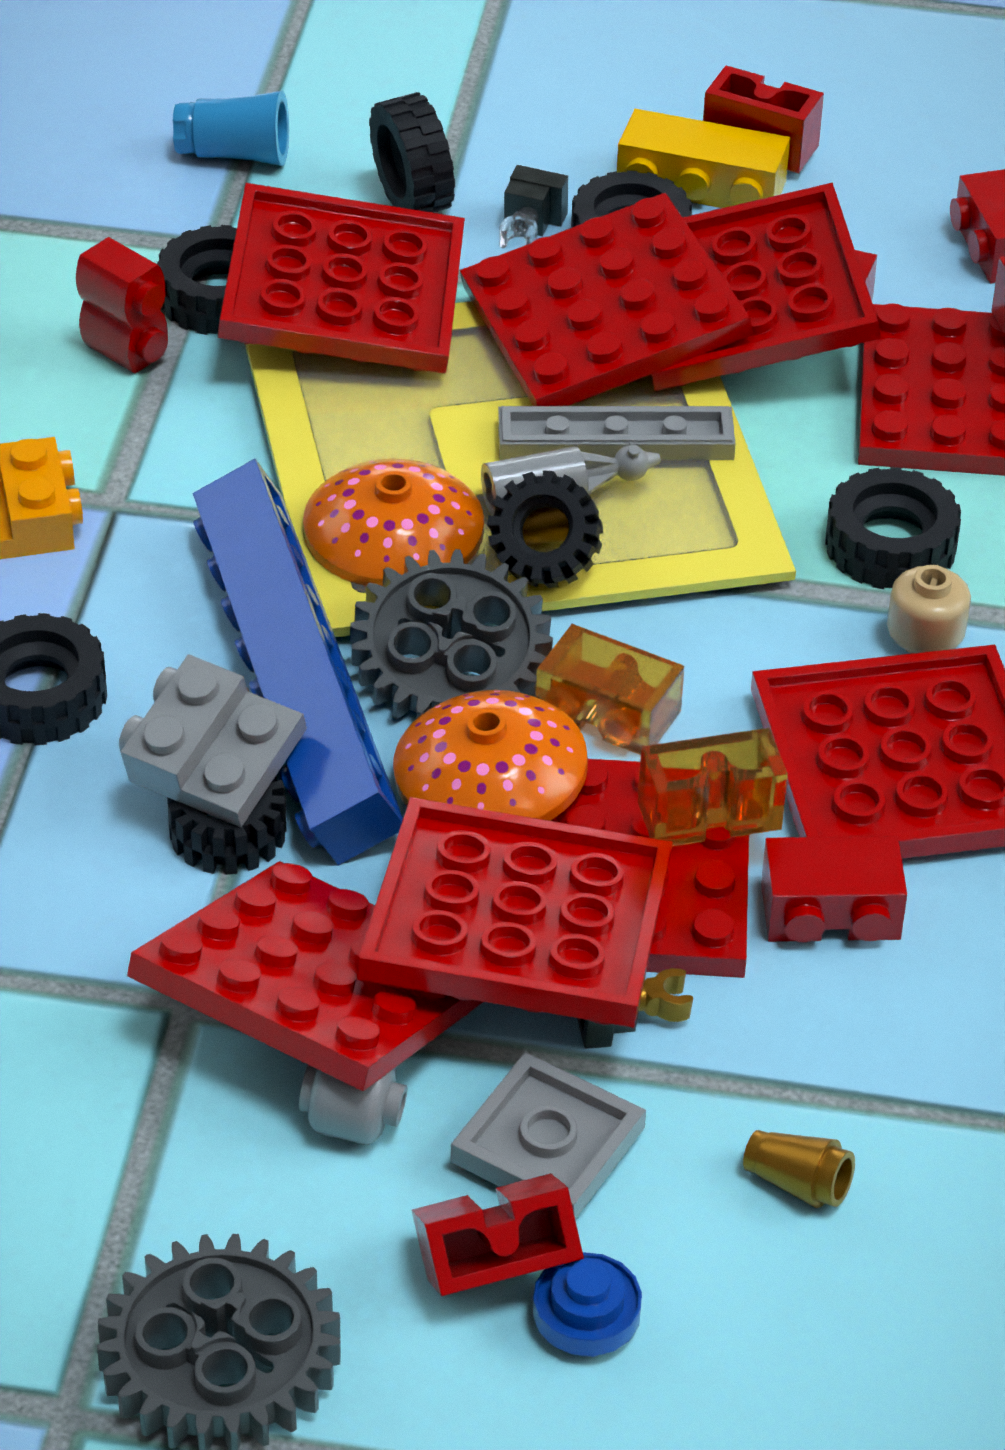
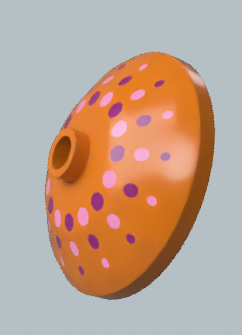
M378 459L348 467L322 483L314 491L306 504L303 517V531L309 551L328 571L342 579L359 585L367 586L370 582L383 586V569L389 567L403 575L405 557L407 556L413 558L420 567L428 565L430 550H435L442 563H450L455 549H460L464 564H468L479 550L483 540L484 514L475 493L463 481L449 472L416 460Z
M485 690L453 697L419 716L405 730L397 744L393 759V770L398 794L406 807L410 797L551 821L567 809L580 793L587 776L588 757L586 743L579 727L565 712L556 706L520 692Z

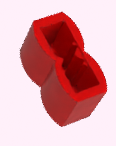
M110 237L105 238L80 254L76 267V287L79 296L83 300L79 317L82 340L90 348L136 374L160 359L168 345L167 321L161 311L165 301V279L162 269L158 264Z

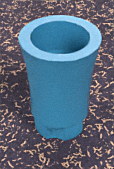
M283 90L245 97L198 98L196 102L175 104L172 122L173 143L176 153L196 154L198 158H230L253 160L280 166L285 165L289 148V111L286 95Z

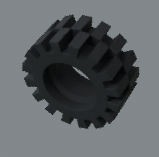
M543 470V476H535L533 472L522 474L524 481L517 485L513 480L504 486L508 491L504 497L501 498L497 495L492 503L495 513L494 516L488 515L487 526L491 530V536H488L490 545L496 552V557L500 562L509 565V572L517 579L526 577L529 580L528 585L538 587L539 583L545 584L547 588L559 587L558 582L563 580L570 584L578 580L576 574L580 570L584 569L587 572L594 563L591 560L593 554L600 553L602 543L599 538L600 534L604 533L603 523L598 515L599 511L587 491L582 486L577 485L573 478L565 474L563 478L558 477L554 471ZM544 507L555 508L563 512L569 524L568 535L565 541L558 548L549 552H539L531 549L526 545L523 538V526L527 517L535 510Z
M275 776L241 828L224 820L207 816V813L167 797L169 834L173 849L177 855L184 853L185 863L192 867L200 860H203V872L214 874L217 865H225L226 875L237 874V864L244 863L248 871L259 868V856L269 862L276 856V847L282 848L285 842V832H287L285 787L282 780L277 781V776Z

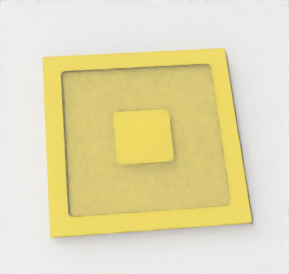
M472 301L455 303L446 374L431 371H414L406 367L374 362H357L349 358L317 353H301L292 349L260 344H245L280 492L335 637L350 636V624L355 622V604L357 601H366V586L338 577L324 568L314 558L304 538L303 517L306 504L314 491L327 479L348 467L378 459H409L434 465L454 475L475 493L484 514L482 543L468 564L472 565L475 559L482 553L486 555V570L493 572L498 566L502 565L496 557L497 554L491 547L488 536H491V530L487 526L488 515L491 514L483 495L481 467L483 463L499 461L498 407L533 405ZM651 374L569 405L732 407L720 376L692 382L684 386H675L655 391ZM733 408L732 416L736 443L734 460H661L660 463L649 468L646 474L638 480L628 482L616 475L589 494L599 511L598 515L603 523L604 533L600 534L599 538L602 543L600 553H594L591 558L594 563L587 572L584 569L580 570L576 574L578 580L570 584L563 580L558 582L559 587L547 588L545 584L539 583L538 587L528 585L527 597L541 595L543 598L542 611L795 580L796 570ZM563 542L529 544L527 546L535 551L549 552L558 548ZM508 571V582L511 583L517 580V578L514 577ZM425 606V608L429 609L439 608L437 606Z

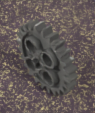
M455 549L450 563H442L435 550H430L428 565L422 567L413 558L407 556L405 557L403 575L386 567L383 569V586L369 582L366 586V601H357L355 604V622L350 624V644H352L351 663L353 666H359L360 686L373 685V702L376 705L393 699L392 717L396 720L405 715L409 710L416 712L417 719L429 709L448 699L477 691L505 690L536 697L538 680L547 678L549 658H551L553 637L550 636L551 616L541 614L542 596L532 595L527 597L529 580L526 577L509 583V565L506 563L498 566L493 572L486 570V555L482 553L475 559L472 565L464 564L460 549ZM429 605H430V606H437V607H439V608L429 609V608H425V606H429ZM492 623V624H496V625H498V626L490 627V626H485V625H483V624ZM406 654H415V655H418V656H420V657H417V658H408V657H405V656H403V655H406ZM464 672H476V673H478V674H480V675H477V676H467V675H464V674H462V673H464Z
M204 1234L200 1238L199 1252L191 1254L178 1241L172 1242L171 1261L164 1263L158 1257L147 1254L144 1256L146 1277L125 1272L122 1275L124 1294H108L106 1297L108 1317L98 1319L100 1344H97L99 1371H103L105 1392L107 1396H118L119 1412L122 1418L140 1413L141 1434L144 1436L154 1433L165 1425L167 1427L168 1446L175 1449L187 1434L197 1436L198 1450H209L214 1437H224L229 1450H239L241 1434L250 1432L261 1445H269L268 1425L276 1422L282 1428L294 1432L297 1430L296 1407L307 1412L316 1413L319 1410L318 1390H332L334 1386L333 1366L340 1365L341 1336L339 1312H333L332 1291L330 1288L317 1289V1270L314 1267L303 1269L296 1273L295 1252L292 1250L285 1252L275 1260L270 1259L269 1240L262 1239L251 1252L241 1251L239 1234L231 1235L225 1249H215L208 1234ZM163 1348H172L169 1350H160ZM222 1384H234L228 1387L219 1386Z

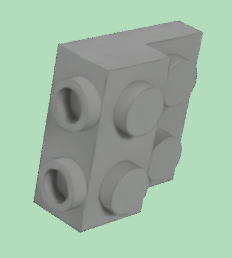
M188 654L178 669L166 667L160 673L153 689L154 704L144 718L134 715L126 722L119 738V749L130 782L241 828L307 727L303 713L248 692L244 676Z

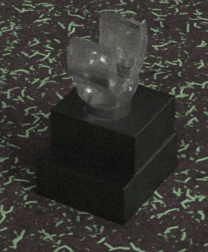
M516 165L504 192V219L499 226V246L501 248H505L508 241L515 237L525 238L526 245L537 239V235H544L549 224L562 226L568 214V175Z

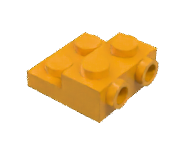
M55 437L23 439L17 442L0 444V559L75 549L73 525L83 524L81 498L78 488L66 489V486L75 485L70 450L58 451Z

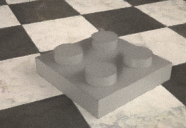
M524 1052L451 1143L450 1162L499 1187L551 1173L568 1187L576 1219L644 1130L646 1110Z

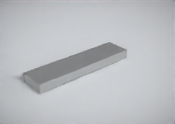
M729 406L498 407L499 460L577 446L581 452L615 457L618 450L628 445H637L646 452L659 453L661 460H734L736 443L732 407Z

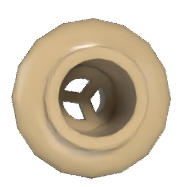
M938 565L917 566L903 572L894 581L890 594L887 626L891 638L911 654L955 649L963 641L968 624L971 594L967 583L958 574Z

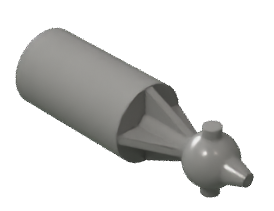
M637 445L622 447L615 454V457L581 452L577 446L483 463L481 467L482 490L488 511L494 516L495 508L492 503L496 496L504 497L508 492L504 486L513 480L516 485L524 481L522 474L533 472L535 476H543V470L554 471L558 477L562 478L565 474L573 478L576 484L580 487L582 486L588 494H591L616 475L628 482L642 478L649 468L660 463L661 458L659 453L646 452Z

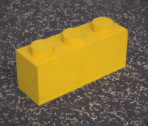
M634 108L618 143L617 173L630 170L637 171L638 173L647 174L649 172L657 174L660 178H667L673 181L674 185L678 188L682 187L686 192L687 199H690L692 203L725 208L781 195L787 179L790 137Z

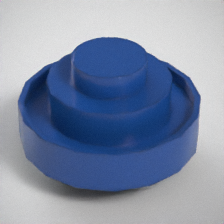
M583 1252L584 1259L543 1270L535 1282L533 1318L539 1333L552 1346L571 1355L593 1357L614 1352L630 1341L640 1323L642 1291L636 1276L622 1262L604 1254Z

